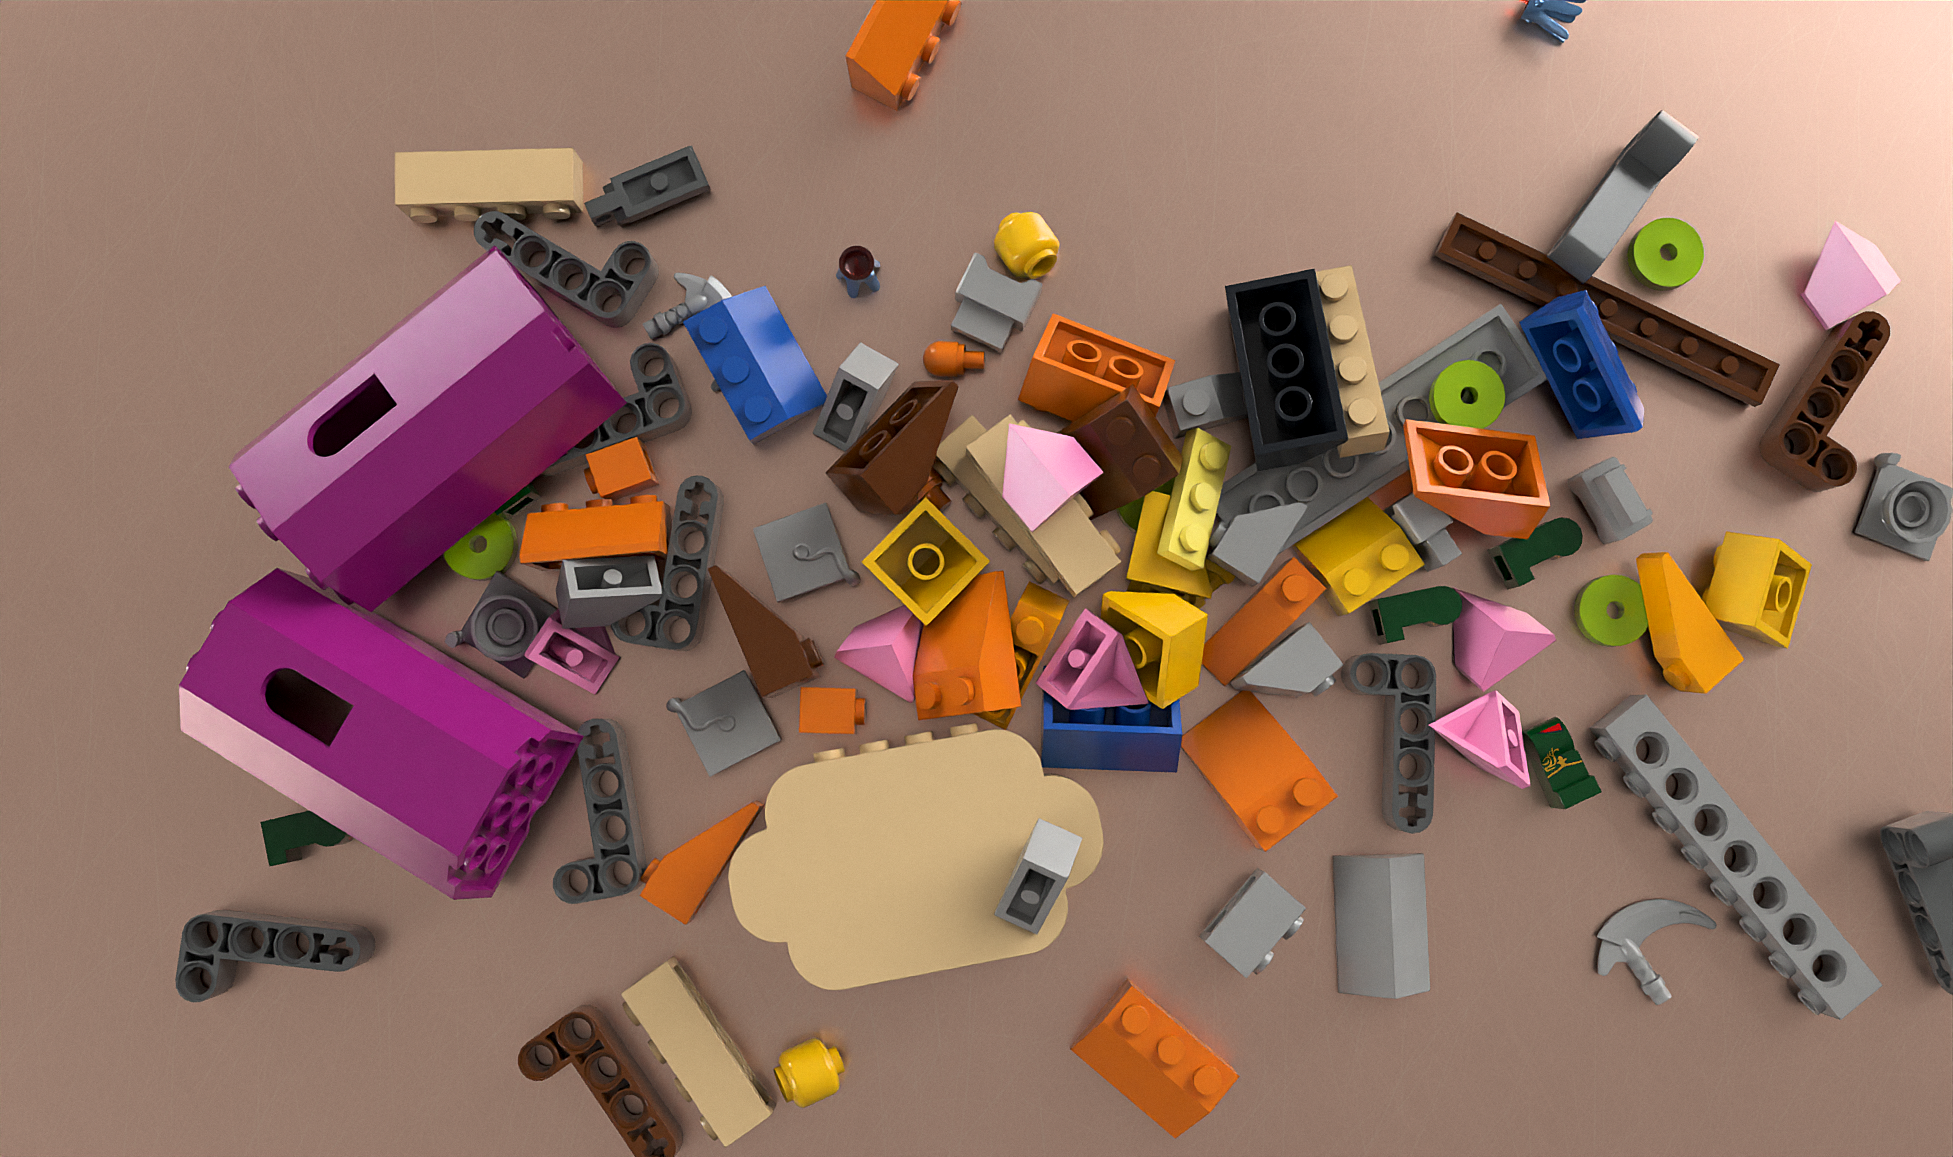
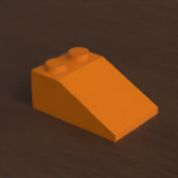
M1405 420L1403 430L1413 492L1416 498L1483 534L1528 539L1550 508L1535 435Z
M1004 571L976 575L927 626L923 625L912 675L918 721L1022 707Z
M1241 690L1182 735V750L1256 848L1264 852L1338 797L1309 757L1250 691Z

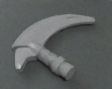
M675 273L674 279L686 289L685 302L669 309L667 312H659L653 315L654 318L643 323V326L650 339L662 333L665 335L671 332V328L681 324L691 316L723 299L732 297L731 294L712 275L707 281L695 275ZM714 379V381L711 384L712 391L717 392L720 390V388L716 380Z
M1652 899L1629 905L1613 915L1597 935V938L1602 940L1598 957V973L1606 976L1616 962H1627L1640 980V987L1644 993L1649 995L1656 1005H1660L1669 1000L1672 995L1665 987L1666 983L1661 975L1656 974L1649 962L1645 960V956L1642 955L1639 949L1640 945L1653 932L1669 925L1689 923L1708 929H1715L1717 924L1700 910L1678 901Z

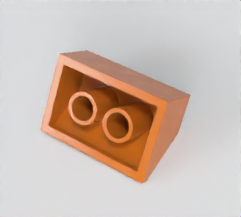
M876 0L845 55L851 87L898 111L904 99L910 101L914 96L921 79L917 75L924 62L930 64L935 58L941 44V39L938 36L945 24L951 26L954 23L962 2L959 0Z
M1053 313L1032 357L1018 400L1031 405L1036 410L1050 412L1074 422L1133 384L1156 417L1176 360Z
M657 495L630 497V504L614 506L612 499L586 501V508L570 510L567 503L541 505V512L527 513L519 554L520 563L541 571L561 569L562 561L568 559L654 555L655 561L667 560L672 529L670 506L663 501H658Z
M1128 978L1070 1047V1050L1175 1139L1207 1116L1240 1077L1227 1061Z

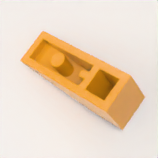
M1668 552L1642 553L1636 558L1654 657L1664 669V678L1673 688L1682 692L1707 694L1737 667L1744 658Z

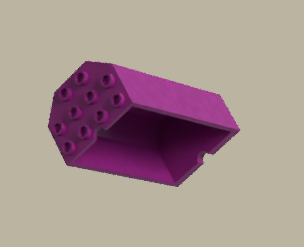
M494 245L236 453L229 468L239 482V485L235 487L238 495L250 507L257 509L261 515L256 521L264 533L274 541L280 540L306 567L307 575L319 588L326 590L330 587L347 605L355 602L369 612H372L627 402L575 340L536 289Z
M280 568L274 569L231 599L224 610L215 616L211 624V632L201 649L190 658L186 666V674L179 684L180 727L182 732L453 900L492 898L531 830L529 825L533 815L547 802L584 737L373 611L369 612L355 602L347 605L336 595L332 588L328 587L326 590H322L309 577ZM284 669H293L353 705L330 747L275 714L269 708L265 693L277 672Z

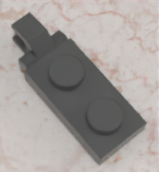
M687 146L610 178L611 183L602 187L605 195L584 204L595 226L615 219L618 225H621L628 221L629 223L711 189L693 147Z

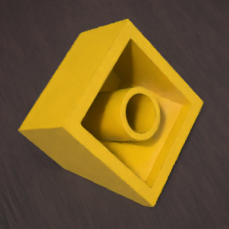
M926 497L862 561L926 626L990 562Z
M1368 497L1292 545L1306 569L1327 588L1323 594L1338 617L1351 613L1425 565L1400 526Z
M1726 531L1723 543L1715 551L1713 560L1715 571L1710 586L1705 589L1702 595V601L1722 629L1788 649L1812 564L1780 539Z
M1108 591L1102 595L1100 618L1122 634L1147 700L1164 709L1199 686L1208 619L1207 613L1175 594Z

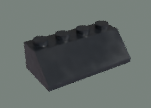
M1315 268L1225 286L1227 307L1257 471L1301 464L1347 442L1348 434Z

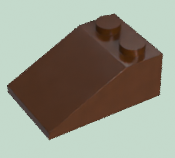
M953 380L913 382L825 472L858 511L896 516L905 513L916 503L918 499L916 494L927 483L958 390V386Z
M1133 384L1057 432V434L1074 437L1103 471V474L1079 493L1093 511L1094 515L1089 520H1093L1142 498L1180 474L1183 461L1182 455Z
M717 565L708 568L761 697L773 698L821 677L817 667L824 665V662L814 640L811 641L810 638L805 639L800 632L730 573Z

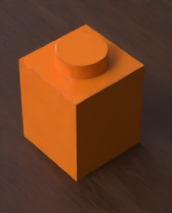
M638 437L586 454L589 468L584 469V475L592 494L599 493L603 499H612L614 501L659 485L645 443Z
M800 687L799 733L857 734V725H865L866 699L858 698V689Z

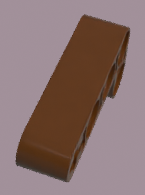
M1865 311L1837 324L1832 329L1762 436L1759 444L1762 458L1769 465L1810 491L1821 492L1843 486L1855 477L1857 462L1854 455L1827 435L1889 340L1890 326L1887 319L1881 314L1874 311ZM1858 341L1861 343V344H1858V345H1856V346H1854V347H1851V346L1857 344ZM1832 363L1835 364L1841 372L1840 380H1838L1831 371ZM1809 399L1817 407L1816 417L1809 412L1807 403ZM1785 435L1794 444L1793 453H1789L1784 446ZM1823 460L1830 465V478H1827L1822 471Z
M581 1005L573 1009L521 1048L518 1055L519 1069L526 1078L533 1081L548 1079L569 1063H572L635 1157H675L683 1143V1132L680 1125L605 1015L597 1007ZM574 1018H581L590 1025V1039L583 1040L574 1034L572 1030ZM537 1045L545 1046L551 1051L553 1055L551 1066L541 1065L536 1060L535 1048ZM599 1057H609L616 1063L617 1075L615 1077L604 1076L599 1071ZM634 1095L638 1097L643 1104V1113L640 1115L629 1113L623 1105L624 1096ZM649 1117H652L654 1122L651 1126L647 1125L643 1131H640L639 1128ZM662 1137L668 1142L665 1148L660 1146L655 1149L651 1145L653 1139L659 1140Z

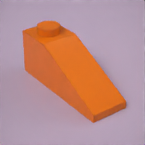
M1295 557L1286 560L1204 643L1201 665L1225 687L1282 634L1327 588Z
M758 800L751 802L668 853L661 861L655 857L641 877V882L645 883L646 886L639 896L687 925L698 913L765 805Z

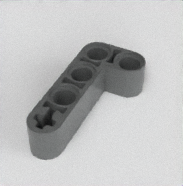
M1660 110L1623 149L1552 247L1547 257L1584 284L1605 261L1660 181L1686 156L1699 136L1664 110Z
M489 211L482 214L474 226V237L477 243L486 251L495 245L524 277L601 323L613 328L623 327L634 318L659 275L658 265L649 250L643 244L636 241H626L618 245L600 271L504 213ZM496 233L501 235L506 233L514 242L513 248L500 239L495 238L493 240ZM546 251V257L541 265L528 267V260L534 252ZM632 259H645L644 268L639 273L634 275L626 274V266ZM583 273L584 279L578 288L574 290L565 289L566 280L570 275ZM611 295H620L622 301L618 309L613 312H604L602 305L606 298Z
M645 343L637 347L631 355L630 366L639 392L624 397L627 403L593 430L594 439L588 447L579 449L575 445L568 451V454L565 453L540 475L552 476L587 464L586 454L634 437H638L645 443L684 428L691 419V404L678 367L666 349L655 343ZM657 357L664 359V367L659 374L651 377L645 376V364L650 359ZM670 398L678 399L679 408L675 415L670 418L659 416V406L663 401ZM628 413L635 414L637 421L633 430L628 433H619L617 423L620 417Z
M701 475L691 476L680 485L677 493L663 578V594L659 606L647 605L636 611L642 613L645 618L644 630L636 636H631L626 630L625 623L630 615L611 624L614 635L621 641L675 651H689L700 643L704 631L712 581L708 568L714 566L724 506V496L721 489L709 478ZM702 488L711 496L709 502L704 501L701 503L699 516L708 520L707 525L696 520H687L689 515L697 519L699 508L691 498L693 495H700ZM701 531L704 535L703 547L696 553H687L684 549L685 537L690 532ZM685 575H694L697 580L696 592L688 598H681L677 593L676 585L678 580ZM684 618L690 625L689 636L684 641L675 643L669 635L670 626L675 620Z
M1368 653L1353 656L1342 667L1341 678L1345 687L1352 693L1359 695L1385 696L1382 783L1383 818L1387 825L1395 830L1411 834L1420 833L1430 825L1433 817L1435 730L1429 724L1435 722L1436 718L1435 668L1431 661L1418 655ZM1362 662L1369 663L1375 672L1374 681L1368 687L1360 684L1356 677L1357 667ZM1407 664L1415 666L1420 676L1418 684L1412 689L1407 687L1402 681V670ZM1407 709L1413 710L1418 716L1419 721L1416 730L1410 734L1403 730L1400 723L1401 715ZM1407 754H1411L1417 761V771L1409 779L1403 777L1399 769L1401 759ZM1399 785L1417 787V793L1400 792ZM1407 806L1415 807L1414 816H1408L1407 818L1399 816L1400 808Z
M593 718L584 722L578 730V733L584 736L577 751L595 857L570 862L561 866L556 871L553 878V889L558 898L568 904L622 896L632 892L643 884L641 877L647 869L626 735L623 727L612 719ZM600 731L610 735V741L603 743V746L599 744L594 745L593 736L598 735ZM614 756L615 763L595 764V759ZM607 770L613 772L618 779V788L612 796L604 794L599 787V778ZM611 816L620 817L624 821L626 830L621 840H614L607 834L606 823ZM618 861H624L632 868L633 878L629 885L618 883L613 875V868ZM574 869L582 871L587 877L588 886L583 893L574 891L569 884V876Z
M1925 811L1882 827L1880 838L1935 978L1946 992L1953 995V814Z
M216 910L200 914L191 918L185 924L182 932L175 978L176 989L183 999L193 1003L219 996L232 987L238 961L333 972L347 971L362 965L373 956L375 939L366 927L354 924L232 910ZM210 922L218 930L216 943H213L207 936V926ZM254 927H257L264 936L261 948L256 947L251 940V933ZM299 932L306 935L309 940V949L306 954L302 953L296 945V937ZM346 941V946L353 948V954L350 955L349 950L343 948L328 949L330 945ZM202 968L206 969L211 975L212 983L209 989L200 980Z

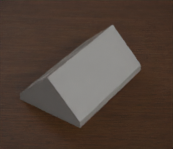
M1424 854L1332 856L1338 992L1397 999L1430 991Z

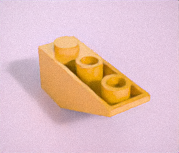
M1030 581L1010 619L1021 699L1069 603V600ZM1017 708L973 714L1006 730Z

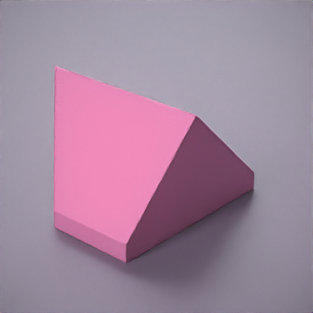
M1835 221L1805 292L1800 295L1824 329L1828 330L1887 295L1901 280L1875 244Z
M1009 424L1002 498L1028 529L1033 532L1103 474V471L1074 437Z
M1452 587L1462 600L1460 616L1453 622L1455 666L1457 670L1483 692L1556 641L1555 635L1528 613Z
M903 605L855 626L837 650L834 658L912 703L915 699L912 675L924 623Z
M559 608L548 617L524 653L527 659L594 695L620 658L614 651L605 626L562 629Z
M1085 608L1036 681V684L1070 710L1149 704L1122 634Z
M1496 690L1429 724L1433 730L1476 767L1521 789L1530 786L1519 711Z

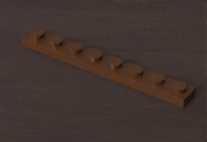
M1458 212L1452 217L1434 255L1542 307L1559 296L1587 290L1590 299L1598 309V315L1610 339L1753 407L1763 403L1780 364L1594 276H1591L1583 284L1549 259L1547 254Z

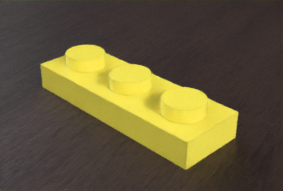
M1200 428L1186 431L1181 452L1183 461L1180 474L1175 477L1157 554L1191 571L1204 567L1232 447Z

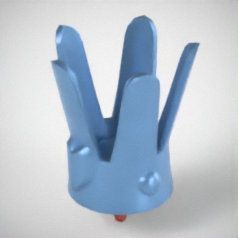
M1519 0L1526 3L1520 19H1524L1527 23L1534 22L1560 42L1564 43L1569 38L1568 31L1550 17L1569 23L1573 22L1575 16L1582 13V8L1568 2L1584 3L1586 0Z
M851 246L845 249L839 258V269L836 277L841 279L844 276L847 283V293L851 298L858 296L861 282H865L873 292H877L880 288V283L873 268H879L880 262L874 259L871 252L865 247Z

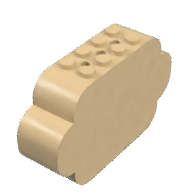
M977 723L951 727V737L934 740L932 731L904 736L905 745L889 748L888 740L859 745L860 754L845 757L844 748L814 753V763L795 767L777 779L766 799L765 821L767 828L747 838L735 851L728 872L733 909L742 926L755 937L768 942H787L791 961L798 973L814 986L827 990H844L1035 953L1049 946L1064 928L1068 914L1066 888L1076 886L1086 880L1096 869L1101 859L1104 841L1098 808L1091 795L1081 785L1065 776L1044 774L1037 752L1023 737L1001 729L978 731ZM1038 818L1082 837L1069 877L1038 934H1035L994 914L1020 854Z

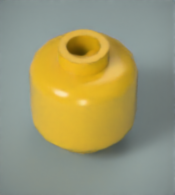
M1015 212L1009 214L1000 222L999 230L994 238V249L1014 276L1035 279L1045 275L1054 267L1057 262L1056 255L1059 251V241L1038 213Z
M817 1038L809 1039L783 1051L779 1056V1066L773 1069L777 1084L787 1103L794 1101L801 1108L808 1107L834 1095L839 1089L838 1075L845 1072L842 1059L836 1047L833 1046L827 1049L824 1043Z

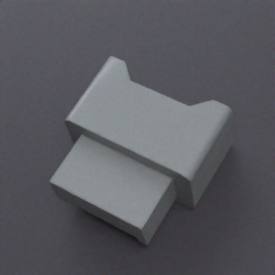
M974 253L955 292V300L960 302L961 305L951 324V330L1001 353L1012 329L1015 328L1023 331L1041 294L1043 284L1034 279L1019 283L988 268L985 257Z
M1616 457L1596 463L1567 481L1569 488L1579 497L1597 527L1598 537L1603 544L1623 540L1648 526L1653 521L1651 517L1653 512L1651 509L1647 510L1624 471L1626 469L1625 465H1621Z
M1414 493L1407 494L1382 510L1400 526L1425 565L1423 566L1427 572L1446 565L1462 554L1445 528L1454 522L1451 516L1416 498Z

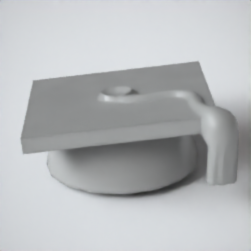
M1881 453L1874 459L1878 469L1855 533L1924 561H1930L1937 538L1944 533L1951 520L1953 488L1941 484L1932 478L1924 477L1897 466L1901 455L1898 453Z
M827 503L753 528L778 603L843 579L851 587L860 583L859 573L849 569Z
M496 571L462 630L448 633L445 643L449 647L454 648L465 641L482 652L486 657L495 660L524 679L534 664L533 661L524 656V653L548 617L558 608L503 573Z
M745 670L681 702L680 698H671L666 704L668 711L677 712L710 777L781 740Z

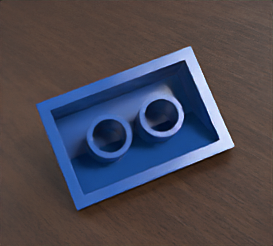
M766 286L723 299L683 321L741 427L753 445L824 406L827 395Z
M1587 290L1559 296L1519 322L1577 439L1632 433L1643 428L1645 409L1637 395L1636 386L1630 380L1618 356L1617 348L1611 341L1598 315V309L1590 299Z
M1042 689V768L1177 773L1182 741L1180 700H1176L1164 709L1148 700L1149 704L1070 710Z

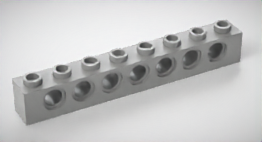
M1630 695L1589 728L1597 737L1594 743L1600 753L1610 762L1616 761L1626 773L1623 777L1626 785L1638 797H1645L1655 809L1652 813L1655 821L1669 834L1674 833L1684 845L1681 848V852L1695 868L1703 869L1712 879L1713 883L1710 884V887L1714 894L1726 905H1733L1742 917L1739 920L1741 927L1752 939L1757 942L1762 941L1771 952V955L1768 957L1770 963L1781 975L1788 979L1792 978L1801 989L1797 993L1798 997L1810 1011L1816 1015L1821 1013L1842 1020L1883 986L1647 695ZM1642 738L1647 741L1650 747L1649 756L1643 762L1636 754V746ZM1671 774L1678 781V790L1672 797L1667 794L1665 789L1666 780ZM1702 810L1706 814L1707 825L1699 833L1694 821L1697 813ZM1732 846L1736 853V860L1730 868H1727L1724 862V854ZM1759 883H1762L1765 895L1763 900L1756 904L1753 897L1754 889ZM1791 919L1794 931L1792 936L1786 940L1783 935V927ZM1818 956H1821L1823 967L1821 972L1815 976L1813 973V963Z

